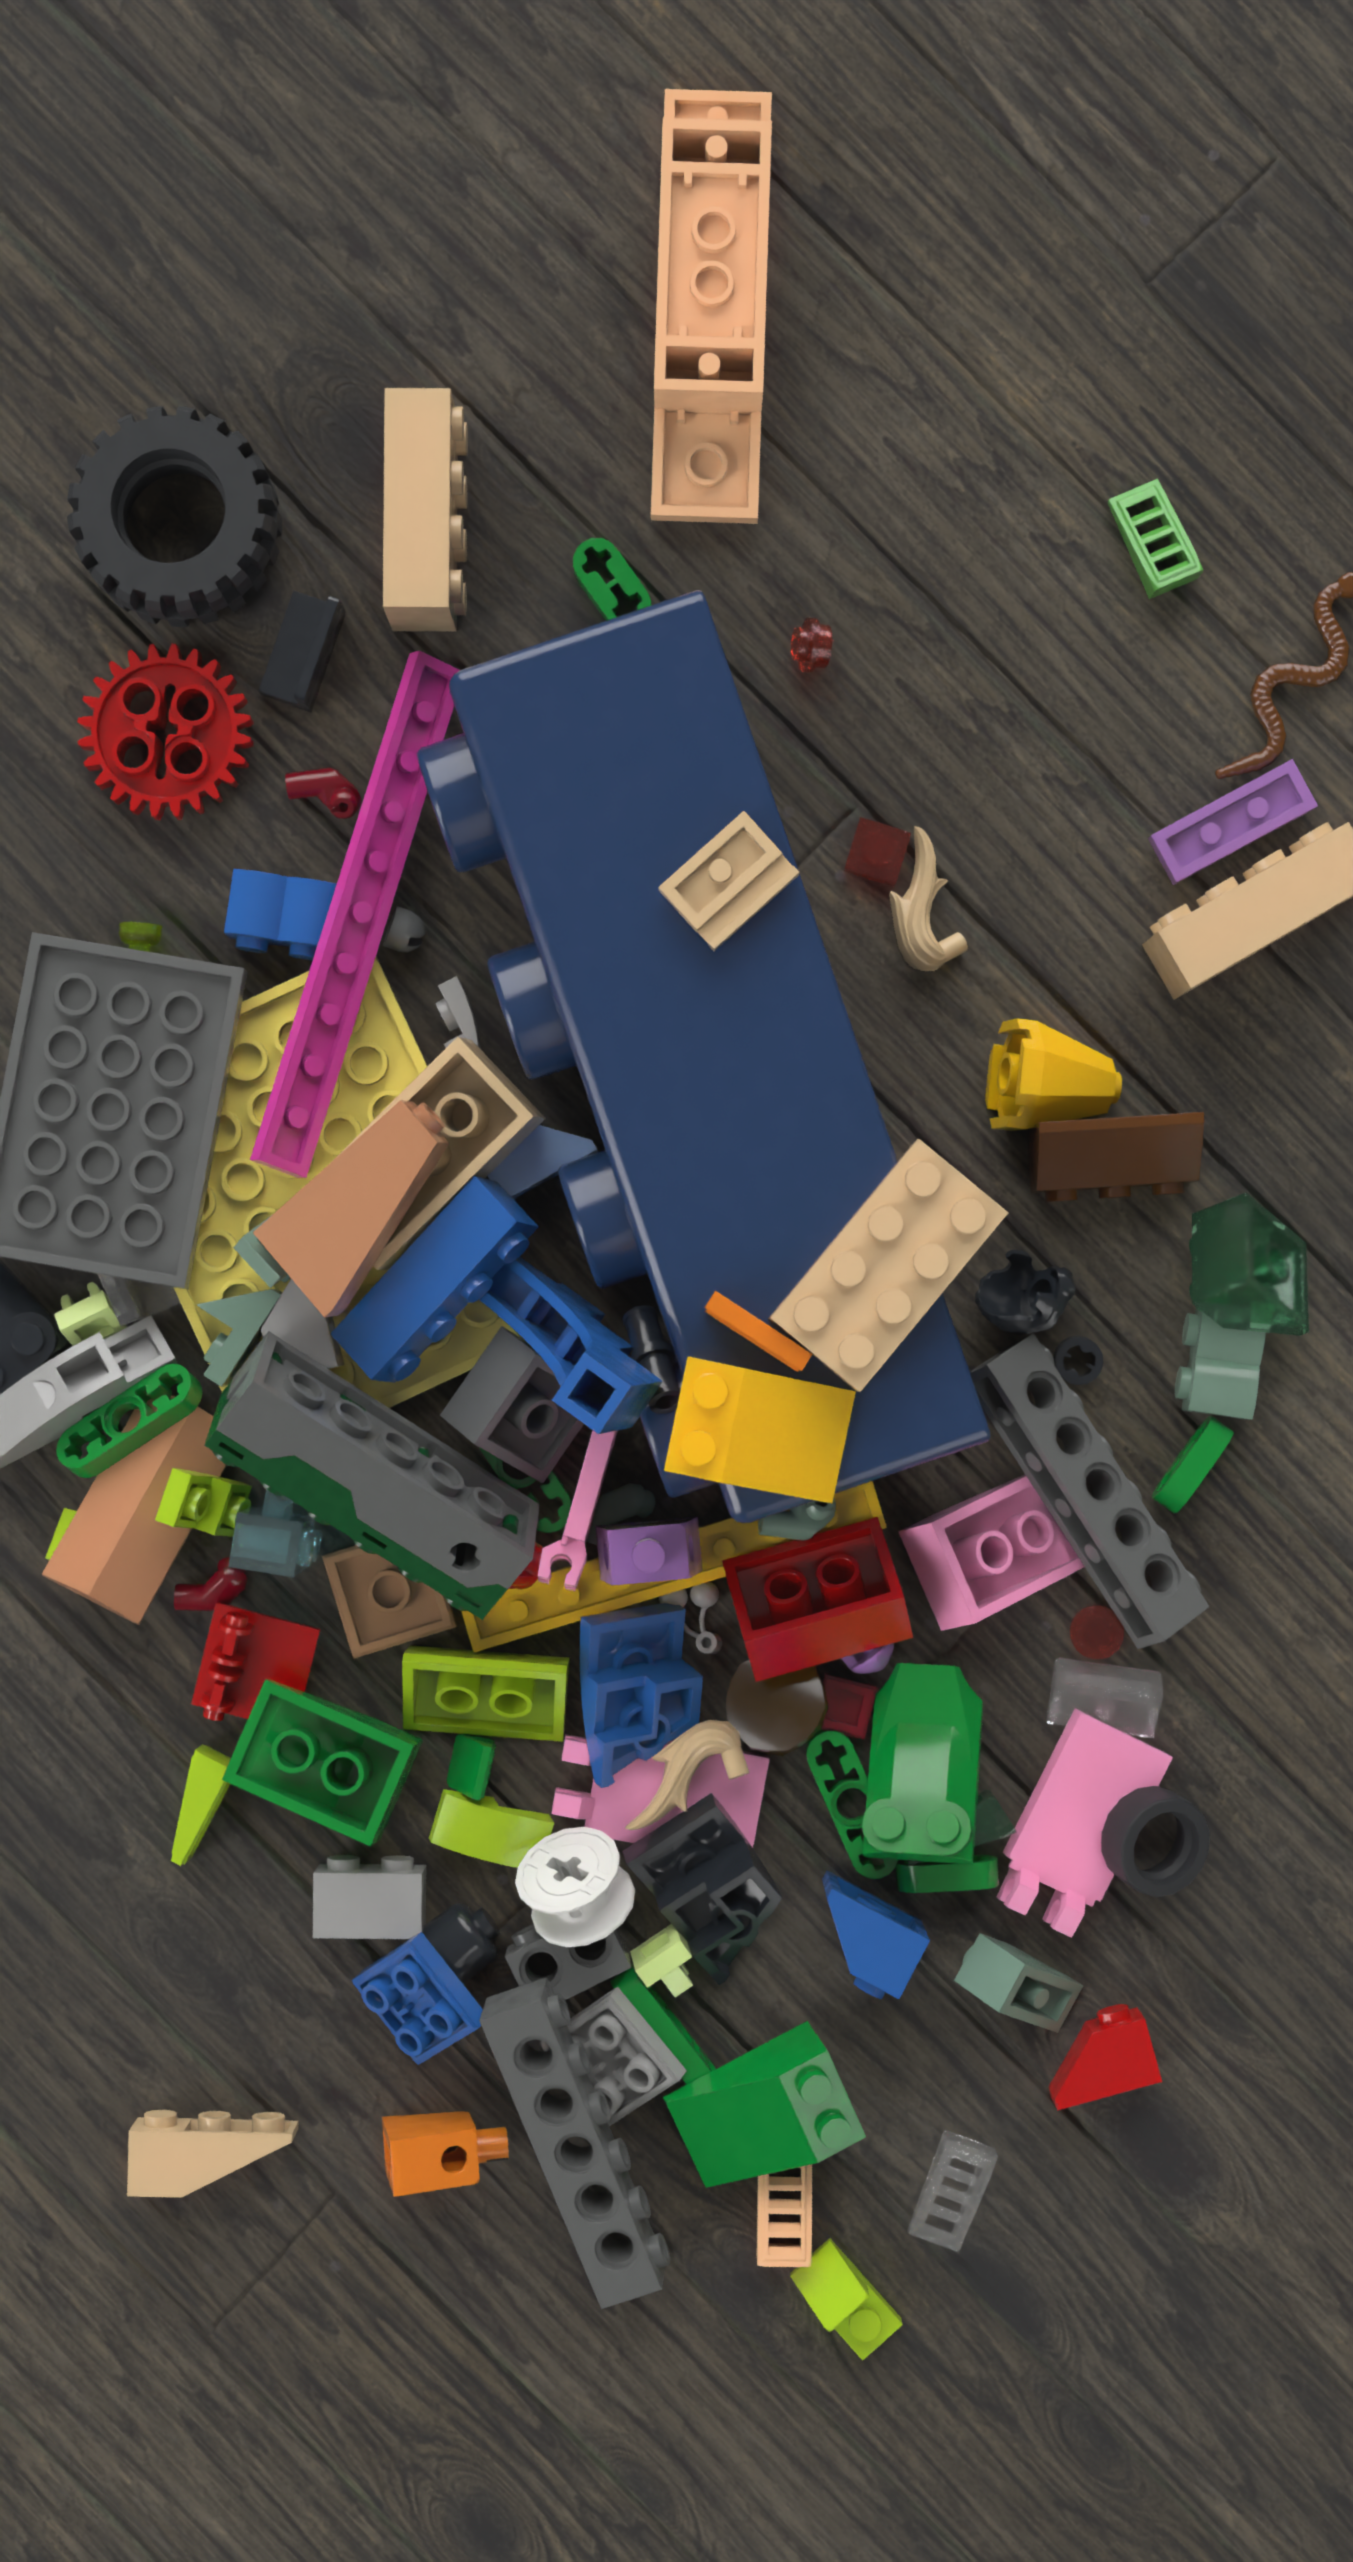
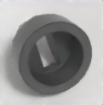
M396 906L383 946L406 953L418 949L423 943L421 937L426 934L425 924L421 917L413 911Z

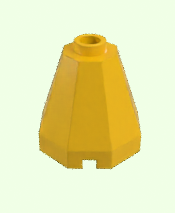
M1016 1018L1002 1022L998 1033L1007 1034L1008 1037L1004 1045H993L989 1055L985 1094L987 1109L997 1110L999 1115L996 1118H989L992 1129L1017 1131L1034 1128V1125L1038 1122L1067 1121L1108 1113L1111 1104L1118 1102L1122 1090V1076L1120 1072H1116L1113 1059L1038 1021Z

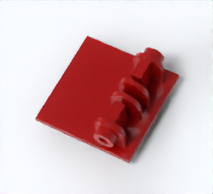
M216 1602L191 1705L203 1707V1716L214 1721L224 1720L225 1713L248 1719L265 1679H270L305 1692L321 1629Z

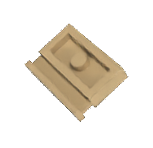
M743 811L662 883L658 890L687 923L707 942L708 946L715 951L795 880L800 872L789 863L777 846L749 815Z

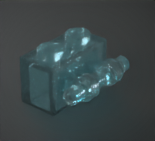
M266 1490L263 1508L252 1506L237 1512L229 1567L295 1577L305 1571L307 1566L311 1565V1562H317L322 1531L313 1529L315 1520L311 1516L292 1513L293 1503L295 1502L285 1496H277Z

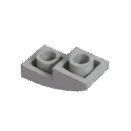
M455 976L438 985L444 999L435 1004L449 1031L459 1027L463 1034L457 1037L472 1040L481 1049L480 1036L473 1010L460 980ZM457 1037L444 1043L445 1048H447Z

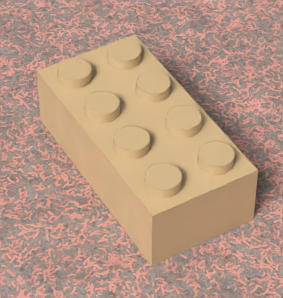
M385 388L383 608L392 631L456 632L457 615H466V583H463L462 570H457V562L467 561L466 529H463V516L457 515V509H467V476H464L463 461H458V456H467L468 429L467 422H464L463 407H455L451 388Z
M1329 822L1322 824L1289 846L1292 852L1290 856L1285 857L1282 850L1279 849L1243 873L1246 879L1245 882L1238 885L1233 876L1205 892V895L1197 899L1198 909L1191 912L1188 905L1184 904L1158 919V922L1150 926L1154 935L1143 943L1142 946L1173 1000L1353 897V829L1349 822L1335 830L1332 829Z
M457 1037L344 1149L346 1150L400 1100L414 1102L417 1106L422 1102L426 1103L445 1125L440 1133L448 1141L449 1145L373 1265L376 1270L390 1269L474 1176L486 1178L546 1119L472 1040Z
M917 1139L768 1319L812 1353L814 1357L854 1390L861 1392L1009 1212L923 1141Z

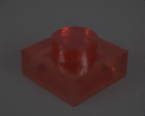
M860 817L844 871L895 887L911 832Z

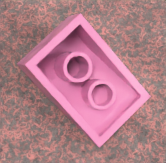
M1025 1474L939 1511L899 1531L941 1631L975 1624L1085 1567Z

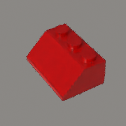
M878 1517L821 1532L808 1540H793L722 1560L756 1682L913 1638L905 1598Z

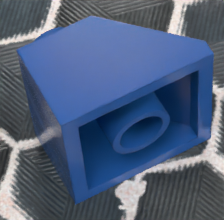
M827 1870L822 1878V1882L849 1972L856 1977L853 1984L862 1991L879 1999H883L885 1993L900 1999L930 1942L922 1920Z

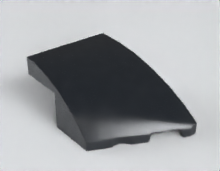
M712 1793L687 1808V1812H681L622 1851L626 1865L656 1897L660 1912L688 1941L692 1956L718 1985H721L728 1979L731 1962L743 1945L747 1947L751 1945L758 1935L760 1924L771 1916L782 1900L779 1889L734 1820Z

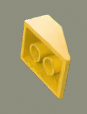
M688 1356L664 1471L832 1504L856 1391Z

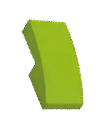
M172 1468L155 1520L172 1527L195 1528L214 1536L235 1537L237 1529H240L248 1518L251 1508L248 1496L252 1486L210 1474Z
M443 1789L429 1840L433 1844L467 1856L518 1868L528 1850L544 1837L551 1835L554 1821L546 1813L499 1806L494 1797L484 1796L481 1800H475L458 1791Z

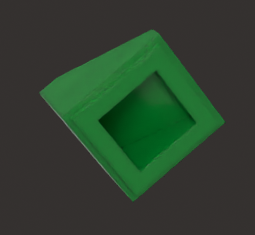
M458 1734L455 1738L446 1779L448 1786L472 1799L481 1800V1798H484L497 1746L495 1740L468 1734Z

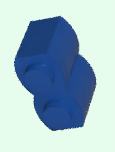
M233 869L224 933L228 938L236 940L235 948L240 950L267 953L268 945L289 947V956L313 961L337 883L308 878L287 877L253 870Z

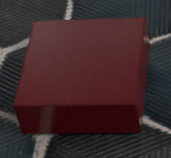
M824 1672L822 1681L826 1691L828 1710L821 1729L838 1731L844 1735L865 1739L877 1686Z

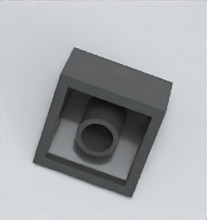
M503 1326L498 1330L440 1414L442 1418L473 1444L541 1483H544L584 1425V1423L552 1401L560 1389V1385L555 1374L542 1357L524 1339Z

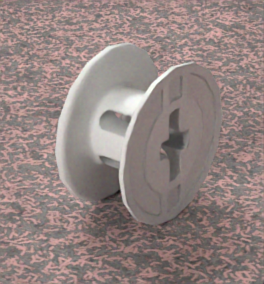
M588 1827L560 1830L544 1837L528 1850L518 1866L515 1884L522 1901L532 1908L531 1917L536 1932L551 1944L563 1947L589 1945L603 1939L623 1924L633 1908L635 1888L630 1875L619 1866L620 1855L614 1840L603 1831Z

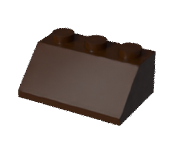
M1204 1112L1038 1122L1034 1125V1128L1027 1129L1031 1193L1045 1192V1202L1078 1200L1077 1190L1098 1189L1099 1199L1131 1197V1187L1152 1186V1195L1185 1193L1184 1183L1199 1181L1205 1123Z

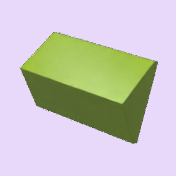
M410 1645L404 1652L402 1660L403 1729L563 1742L570 1658L490 1651L473 1652V1650Z

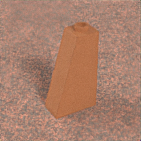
M400 1100L253 1232L323 1317L339 1316L348 1307L449 1145L448 1141L440 1133L445 1127L444 1123L424 1102L417 1106L414 1102Z

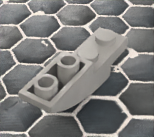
M151 1315L106 1339H103L100 1332L94 1334L47 1361L0 1394V1469L60 1438L64 1431L80 1421L82 1416L103 1406L160 1367L167 1364H177L175 1356Z

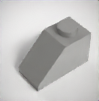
M290 1279L261 1328L263 1338L270 1331L327 1369L345 1365L340 1344L330 1334L335 1329L333 1317H323L295 1282Z

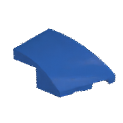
M661 1603L581 1617L580 1685L582 1711L594 1782L600 1788L609 1787L615 1783L613 1775L636 1759L640 1758L647 1761L660 1752L669 1741L676 1739L699 1723L703 1676L681 1659L685 1609L680 1605Z

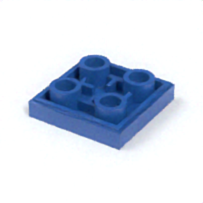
M422 1932L363 1969L351 1980L362 1994L365 2005L371 2011L377 2013L395 2036L398 2047L405 2054L409 2055L417 2065L481 2027L479 2020L483 2009Z

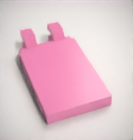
M592 1431L562 1540L542 1548L538 1582L549 1584L552 1577V1564L558 1560H564L571 1566L570 1572L566 1574L564 1588L575 1592L586 1564L587 1553L585 1546L618 1431L597 1434L595 1431Z
M1075 1708L1003 1850V1853L1011 1859L1008 1865L1010 1868L996 1897L1005 1902L1004 1905L1026 1916L1038 1894L1039 1882L1056 1889L1042 1919L1051 1924L1050 1927L1072 1938L1085 1914V1904L1093 1907L1096 1900L1101 1902L1114 1876V1873L1108 1869L1101 1852V1833L1109 1812L1122 1797L1135 1789L1159 1786L1173 1757Z
M566 1734L562 1761L591 1766L586 1738ZM674 1740L669 1741L667 1744L664 1745L662 1749H664ZM743 1751L749 1774L729 1780L721 1754L710 1756L700 1764L691 1778L687 1793V1808L712 1793L734 1820L753 1848L770 1758L768 1755ZM652 1757L647 1761L638 1758L614 1774L615 1783L609 1787L600 1788L593 1778L591 1793L556 1787L552 1805V1814L586 1819L584 1827L601 1830L613 1840L629 1843L639 1841L683 1811L676 1806L663 1818L650 1826L637 1830L625 1829L650 1804L662 1783L665 1763L655 1761Z

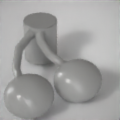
M706 1582L693 1586L690 1591L692 1602L696 1606L701 1607L699 1616L701 1633L698 1634L689 1629L685 1622L684 1630L696 1638V1646L699 1651L715 1654L720 1651L722 1640L718 1634L706 1631L704 1618L707 1608L713 1606L718 1601L719 1590L715 1584ZM685 1589L659 1597L660 1604L667 1603L682 1607L685 1606L688 1600V1594Z

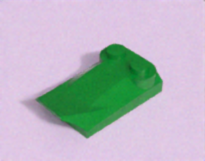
M898 1663L887 1682L875 1695L866 1811L862 1820L864 1834L862 1854L865 1858L974 1864L983 1701L971 1689L960 1667Z

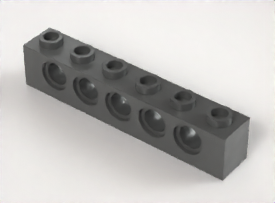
M1034 1333L1008 1345L970 1372L985 1413L1137 1649L1166 1641L1210 1607L1201 1594V1588L1197 1579L1185 1569L1171 1547V1540L1168 1534L1156 1524L1142 1502L1139 1489L1133 1482L1127 1479L1113 1457L1110 1444L1103 1436L1098 1434L1084 1412L1081 1399L1073 1390L1069 1389L1055 1367L1052 1354L1038 1341ZM1027 1389L1034 1396L1035 1406L1031 1404L1027 1397ZM1056 1434L1063 1441L1064 1452L1059 1448L1057 1444ZM1086 1480L1092 1486L1093 1497L1086 1489ZM1115 1525L1121 1531L1122 1543L1116 1536ZM1145 1571L1150 1576L1151 1588L1146 1583Z
M547 1977L487 1997L479 2020L601 2309L662 2290L665 2268L670 2265L667 2243L661 2233L654 2234L648 2220L651 2216L647 2195L642 2186L634 2187L628 2172L631 2169V2163L627 2147L621 2138L614 2139L608 2124L611 2121V2115L606 2097L601 2090L594 2091L588 2077L591 2067L586 2049L581 2042L574 2043L568 2029L570 2014L564 1997L560 1993L554 1995ZM541 2040L547 2043L551 2049L537 2051L532 2049L527 2044V2041ZM560 2088L568 2092L571 2097L557 2099L551 2096L547 2090ZM582 2137L589 2141L591 2145L586 2147L575 2146L568 2138ZM591 2185H602L608 2188L610 2192L607 2194H597L588 2187ZM615 2232L623 2233L630 2239L627 2241H617L608 2234Z

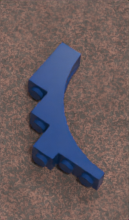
M521 1257L511 1263H505L491 1278L493 1284L489 1291L479 1300L522 1336L553 1371L560 1389L552 1401L597 1434L632 1428L663 1381L628 1356L632 1350L631 1345L600 1323L606 1315L563 1283L554 1282Z

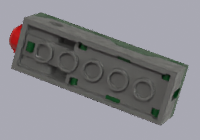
M270 1331L267 1332L221 1393L204 1446L212 1450L221 1462L228 1466L239 1467L257 1478L270 1493L289 1498L306 1509L307 1513L318 1523L332 1525L351 1537L354 1543L363 1551L369 1554H378L397 1566L400 1572L409 1580L416 1583L423 1582L442 1594L446 1601L460 1611H469L483 1620L508 1589H527L539 1578L538 1571L542 1548H544L535 1542L540 1504Z

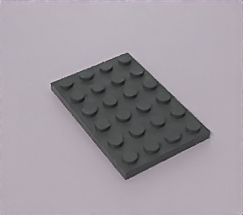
M32 932L0 1097V1257L180 1289H189L248 973L244 968Z

